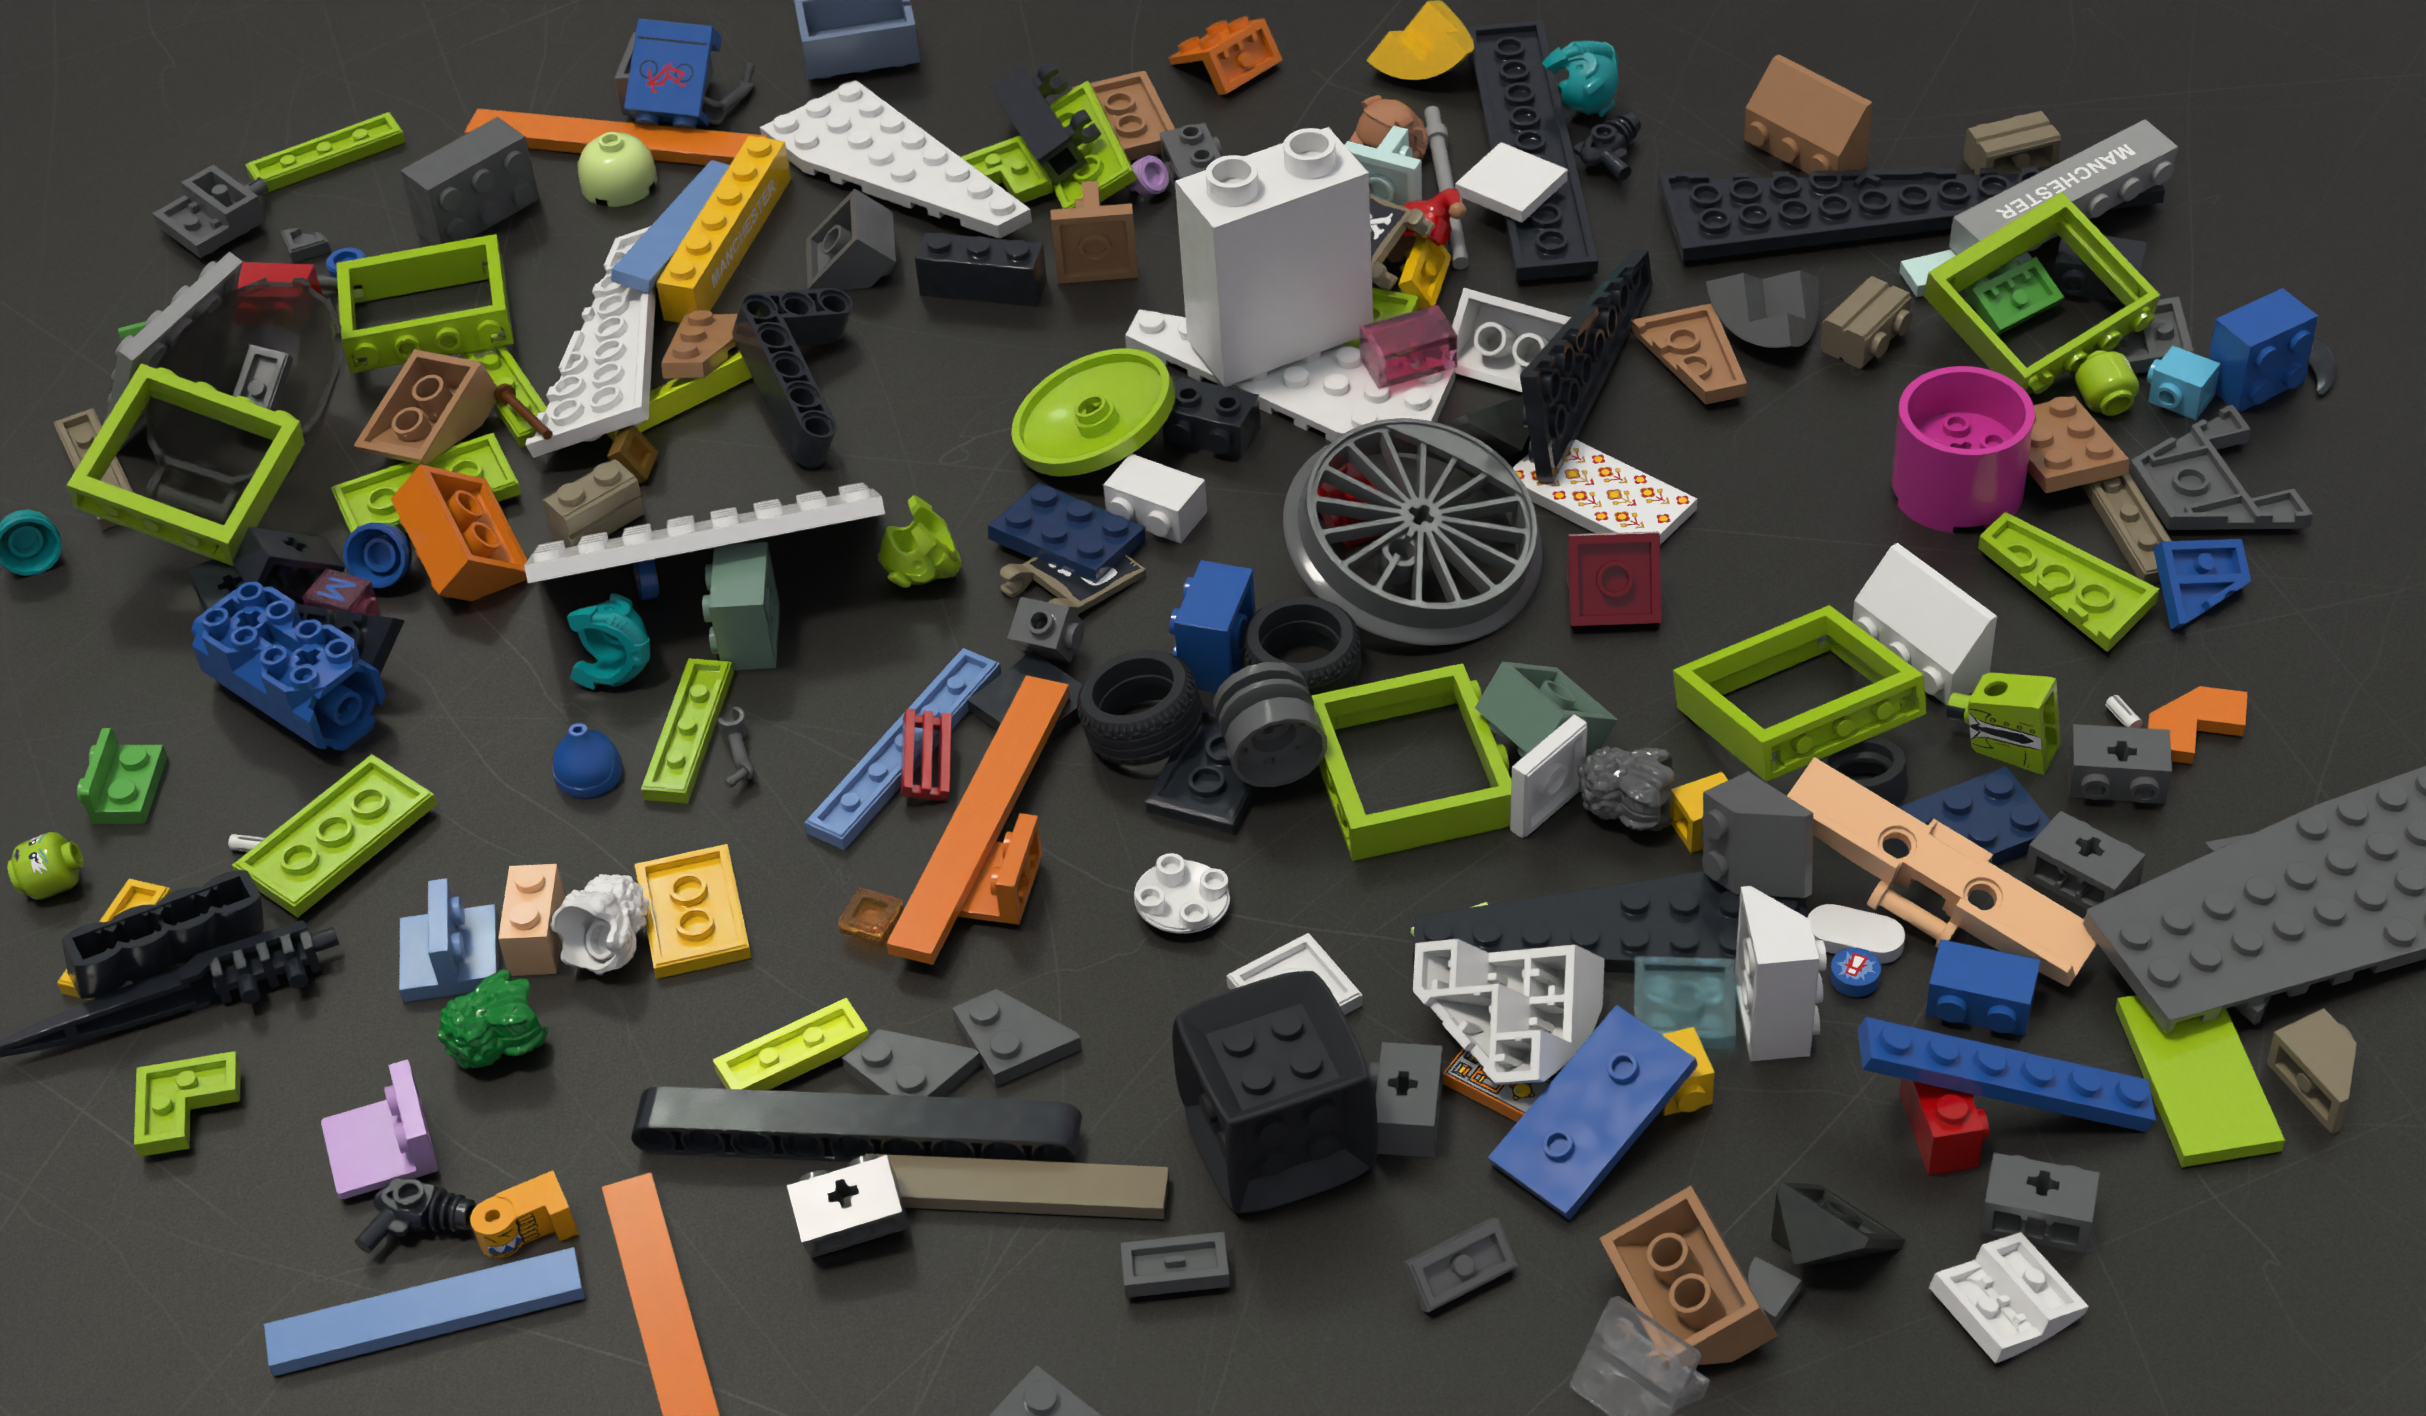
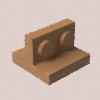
M1098 181L1082 182L1083 199H1075V208L1050 210L1058 284L1138 278L1132 204L1100 206Z

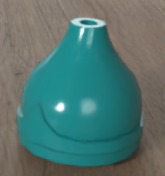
M30 509L17 510L5 516L0 522V563L7 570L24 576L37 575L50 569L58 560L62 550L61 534L54 522L43 513Z

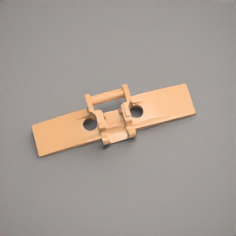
M1815 757L1787 795L1813 812L1814 836L1853 863L1881 879L1871 894L1867 905L1874 910L1880 905L1937 940L1936 948L1939 947L1940 939L1951 941L1959 928H1962L2001 952L2040 959V973L2069 987L2097 945V942L2083 925L2084 919L1991 864L1992 853L1935 819L1929 825H1926ZM1890 838L1902 840L1907 845L1909 854L1901 859L1895 858L1884 851L1882 843ZM1915 880L1942 895L1946 899L1942 910L1951 917L1948 924L1893 891L1891 888L1894 883L1902 888H1909ZM1974 890L1986 891L1992 896L1994 906L1989 910H1981L1969 903L1968 897Z

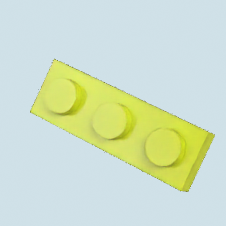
M844 998L713 1059L715 1071L726 1089L770 1090L851 1052L869 1037V1032L848 999Z

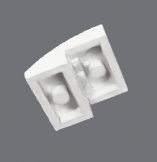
M2021 1232L1983 1244L1975 1260L1935 1273L1929 1286L1930 1290L1995 1364L2020 1354L2057 1334L2083 1316L2089 1307Z

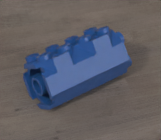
M258 582L244 583L195 619L191 628L192 635L195 637L192 648L200 670L315 747L326 749V746H330L335 750L345 751L372 730L376 718L371 715L375 703L382 707L386 697L379 671L360 659L353 638L331 624L322 625L315 619L301 621L295 601L275 588L262 587Z

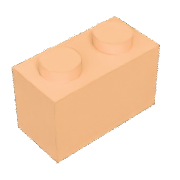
M557 864L509 866L498 940L507 971H510L511 976L557 974L562 940L556 932L552 931L550 924L554 912L562 905L566 897Z

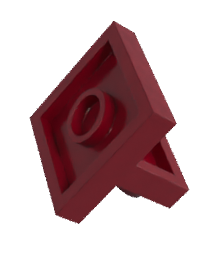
M1658 531L1568 534V566H1565V581L1569 588V618L1571 626L1661 623L1660 533Z

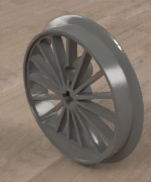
M1395 418L1374 421L1358 426L1344 433L1309 458L1295 475L1287 492L1283 510V530L1288 552L1298 573L1318 598L1330 601L1343 608V610L1351 615L1358 627L1375 635L1416 645H1451L1472 641L1500 629L1515 618L1527 605L1538 585L1543 564V544L1535 509L1524 483L1515 470L1496 451L1477 438L1448 425L1421 419ZM1397 453L1417 455L1415 493ZM1383 454L1396 486L1366 456ZM1426 457L1448 464L1428 499H1425ZM1351 463L1376 489L1338 471V469ZM1455 467L1473 478L1434 503ZM1325 482L1365 503L1321 497L1317 495V491ZM1482 487L1495 498L1494 500L1453 507ZM1317 513L1368 520L1369 522L1322 529ZM1505 513L1511 527L1468 519ZM1385 534L1344 561L1338 558L1329 545ZM1472 537L1516 544V560ZM1461 551L1503 571L1508 576L1500 584H1493ZM1424 552L1428 556L1448 603H1427L1421 600ZM1378 555L1375 569L1381 578L1377 585L1373 586L1352 571ZM1400 556L1403 557L1406 561H1401ZM1443 556L1481 595L1467 600L1461 599ZM1412 579V600L1383 591L1387 582L1391 584H1404Z

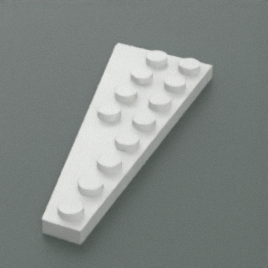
M650 227L615 238L603 265L607 273L599 283L595 284L592 290L595 296L592 307L584 308L581 315L585 323L581 330L574 331L558 367L561 377L553 387L549 388L546 394L549 400L548 407L545 412L538 413L537 418L552 431L553 436L546 440L536 432L534 437L527 438L526 446L533 458L582 441H594L603 434L630 425L637 426L642 421L649 419L656 285L649 293L612 282L611 272L612 268Z

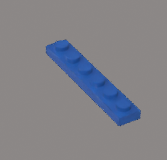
M1866 1017L1857 1029L1862 1070L2142 1132H2147L2156 1121L2148 1079Z

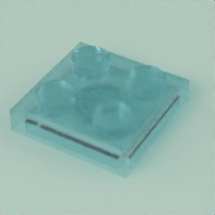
M1635 956L1634 1017L1661 1035L1694 1027L1703 1048L1735 1049V960Z

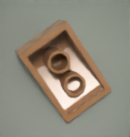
M414 349L353 447L358 452L425 465L483 425L497 402L494 397L497 386L482 362Z

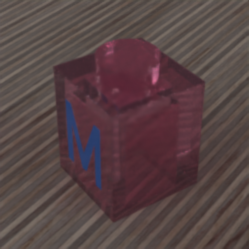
M328 568L325 569L303 596L304 604L308 606L378 616L380 613L371 581Z

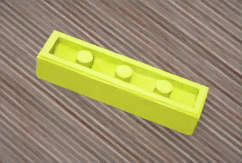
M739 349L729 352L728 360L705 378H676L651 390L649 419L642 421L635 427L640 432H643L753 378ZM619 429L606 434L614 441Z

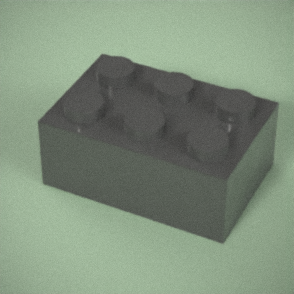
M499 117L400 170L416 231L432 245L470 239L540 199L526 137Z

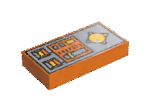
M1464 1048L1442 1073L1443 1085L1515 1122L1521 1119L1552 1082L1547 1079L1544 1082L1498 1085L1482 1070L1484 1067L1471 1052Z

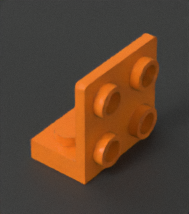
M1247 16L1238 18L1229 24L1227 20L1212 24L1206 28L1207 35L1200 39L1196 36L1178 45L1180 51L1169 57L1171 65L1203 60L1218 95L1231 92L1283 60L1265 18L1249 21Z
M1019 813L1014 831L1006 833L1004 842H995L958 917L1020 924L1043 855L1038 816Z

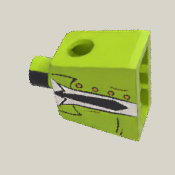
M1989 672L1982 676L1972 695L1953 692L1949 698L1946 711L1947 718L1969 724L1971 746L1977 753L2038 774H2045L2061 746L2056 678Z

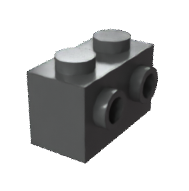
M1205 123L1189 124L1182 128L1160 132L1162 162L1169 172V180L1175 193L1176 180L1206 170L1212 161L1222 157L1220 141L1217 136H1211Z

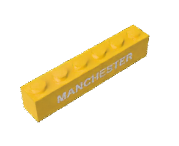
M748 136L656 281L664 320L681 323L684 315H688L693 311H711L792 179L785 141Z

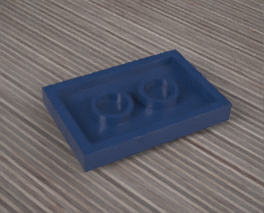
M1037 483L988 525V539L1032 558L1041 559L1096 584L1126 555L1129 556L1145 541V526L1062 493L1052 487Z
M2007 766L1898 807L1926 825H1929L1935 819L1992 853L1991 864L1993 865L2028 853L2030 843L2051 822ZM1891 838L1906 857L1909 854L1907 845L1902 840Z

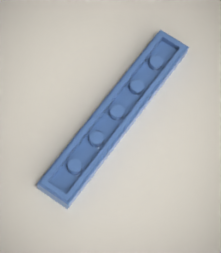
M711 160L612 268L611 281L649 293L656 285V281L730 165Z
M962 648L908 709H915V715H923L924 711H933V717H941L942 713L952 714V730L969 711L967 699L1002 674L1000 663ZM905 712L804 822L807 834L845 850L901 787L902 735ZM915 728L913 773L921 765L922 728ZM933 730L932 752L939 745V730Z
M575 1248L556 1251L266 1323L264 1328L270 1371L273 1376L585 1299Z

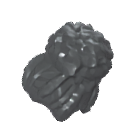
M1606 746L1602 749H1596L1592 755L1586 758L1584 764L1578 766L1579 790L1582 792L1583 806L1599 818L1614 820L1619 817L1626 827L1638 831H1661L1672 822L1673 819L1660 815L1661 806L1667 803L1671 791V782L1675 778L1672 756L1666 749L1646 747L1629 752L1618 747L1610 748Z

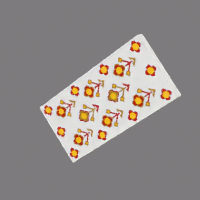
M1576 439L1554 482L1537 481L1535 465L1529 461L1528 454L1513 467L1524 483L1532 502L1594 533L1658 531L1660 533L1661 545L1697 510V498Z

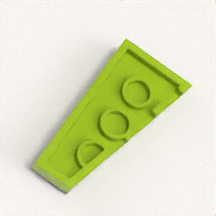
M2004 512L1980 535L1979 550L2107 652L2158 601L2159 588L2007 512Z

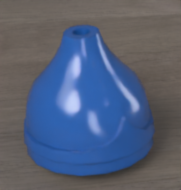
M370 522L357 527L347 537L343 548V558L348 573L358 583L369 588H385L397 583L408 573L412 560V547L407 536L399 528L389 523Z
M575 723L569 727L568 734L558 742L552 757V770L556 785L564 794L573 798L587 799L600 796L612 790L620 781L623 773L621 755L614 743L605 734L597 730L588 729L583 723Z

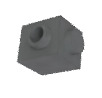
M1020 597L1007 639L1022 653L1029 654L1034 651L1044 658L1071 663L1074 651L1079 649L1083 641L1084 621L1070 607Z

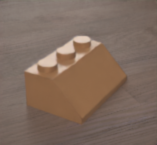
M1778 54L1773 57L1745 108L1744 140L1809 175L1814 171L1834 170L1843 172L1847 170H1863L1867 167L1872 102Z
M1692 1186L1687 1187L1599 1238L1668 1366L1732 1363L1778 1336L1712 1217Z

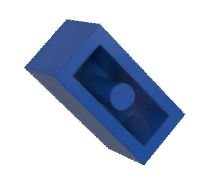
M1940 939L1929 983L1925 1016L1939 1018L1947 1022H1958L1992 1029L1999 1033L2026 1036L2036 991L2040 959Z

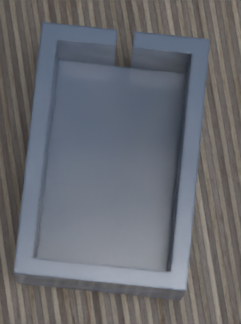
M794 0L808 80L815 78L826 79L834 75L854 72L865 73L873 69L892 66L903 67L920 62L916 25L910 0Z

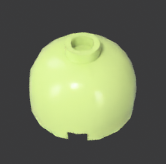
M608 132L593 139L584 147L578 161V175L582 194L595 204V198L607 200L608 207L633 204L647 197L650 194L649 187L653 182L655 185L658 182L655 163L650 149L638 137L626 133Z

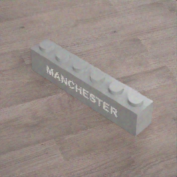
M2144 119L1952 217L1949 247L1956 254H1959L2060 192H2063L2088 219L2099 217L2108 209L2124 201H2130L2139 193L2155 185L2163 184L2172 177L2178 146ZM2055 233L2054 235L2050 236L2049 238L2045 239L2044 241L2040 242L2039 244H2037L2036 246L2032 247L2027 251L2036 250L2043 243L2058 236V234Z

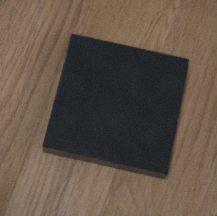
M1032 651L967 699L968 709L971 713L998 730L1026 675L1069 684L1070 696L1047 740L1048 742L1079 718L1077 699L1083 684Z

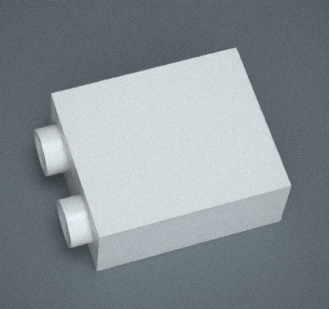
M1329 127L1324 129L1306 128L1297 130L1289 134L1284 143L1244 157L1229 155L1217 158L1207 166L1206 170L1175 181L1187 340L1224 387L1374 332L1369 173Z

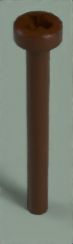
M504 383L495 389L494 397L500 404L511 406L544 439L548 440L553 436L552 431L516 398V391L510 384Z

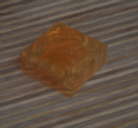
M859 887L838 919L840 933L883 946L904 910L902 899Z

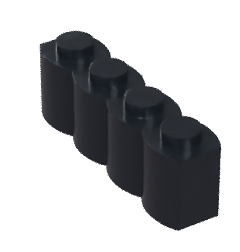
M231 871L214 877L202 888H185L170 893L156 905H140L129 908L117 914L110 922H96L78 927L62 939L67 973L81 999L97 998L119 989L126 981H140L164 972L173 963H187L196 954L258 935L264 930L261 895L248 871Z

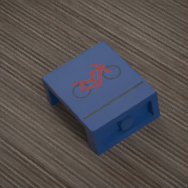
M638 19L624 109L635 119V122L648 125H658L659 121L671 122L674 127L695 129L696 125L709 126L710 119L702 112L710 53L711 51L720 52L722 36L713 26Z

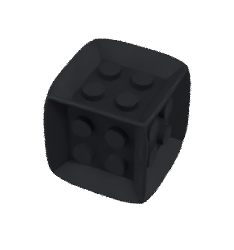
M1295 971L1265 978L1203 999L1189 1006L1176 1016L1172 1029L1175 1076L1179 1095L1185 1107L1187 1122L1211 1178L1226 1204L1235 1213H1254L1283 1206L1343 1185L1372 1168L1378 1152V1119L1374 1087L1369 1077L1362 1049L1330 988L1314 971Z

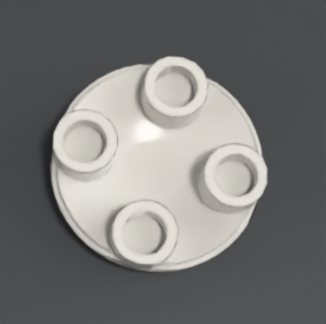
M1164 854L1157 859L1156 866L1145 872L1138 880L1134 891L1135 906L1146 922L1160 930L1179 934L1199 932L1213 926L1225 915L1230 903L1228 877L1220 869L1184 860L1178 854Z

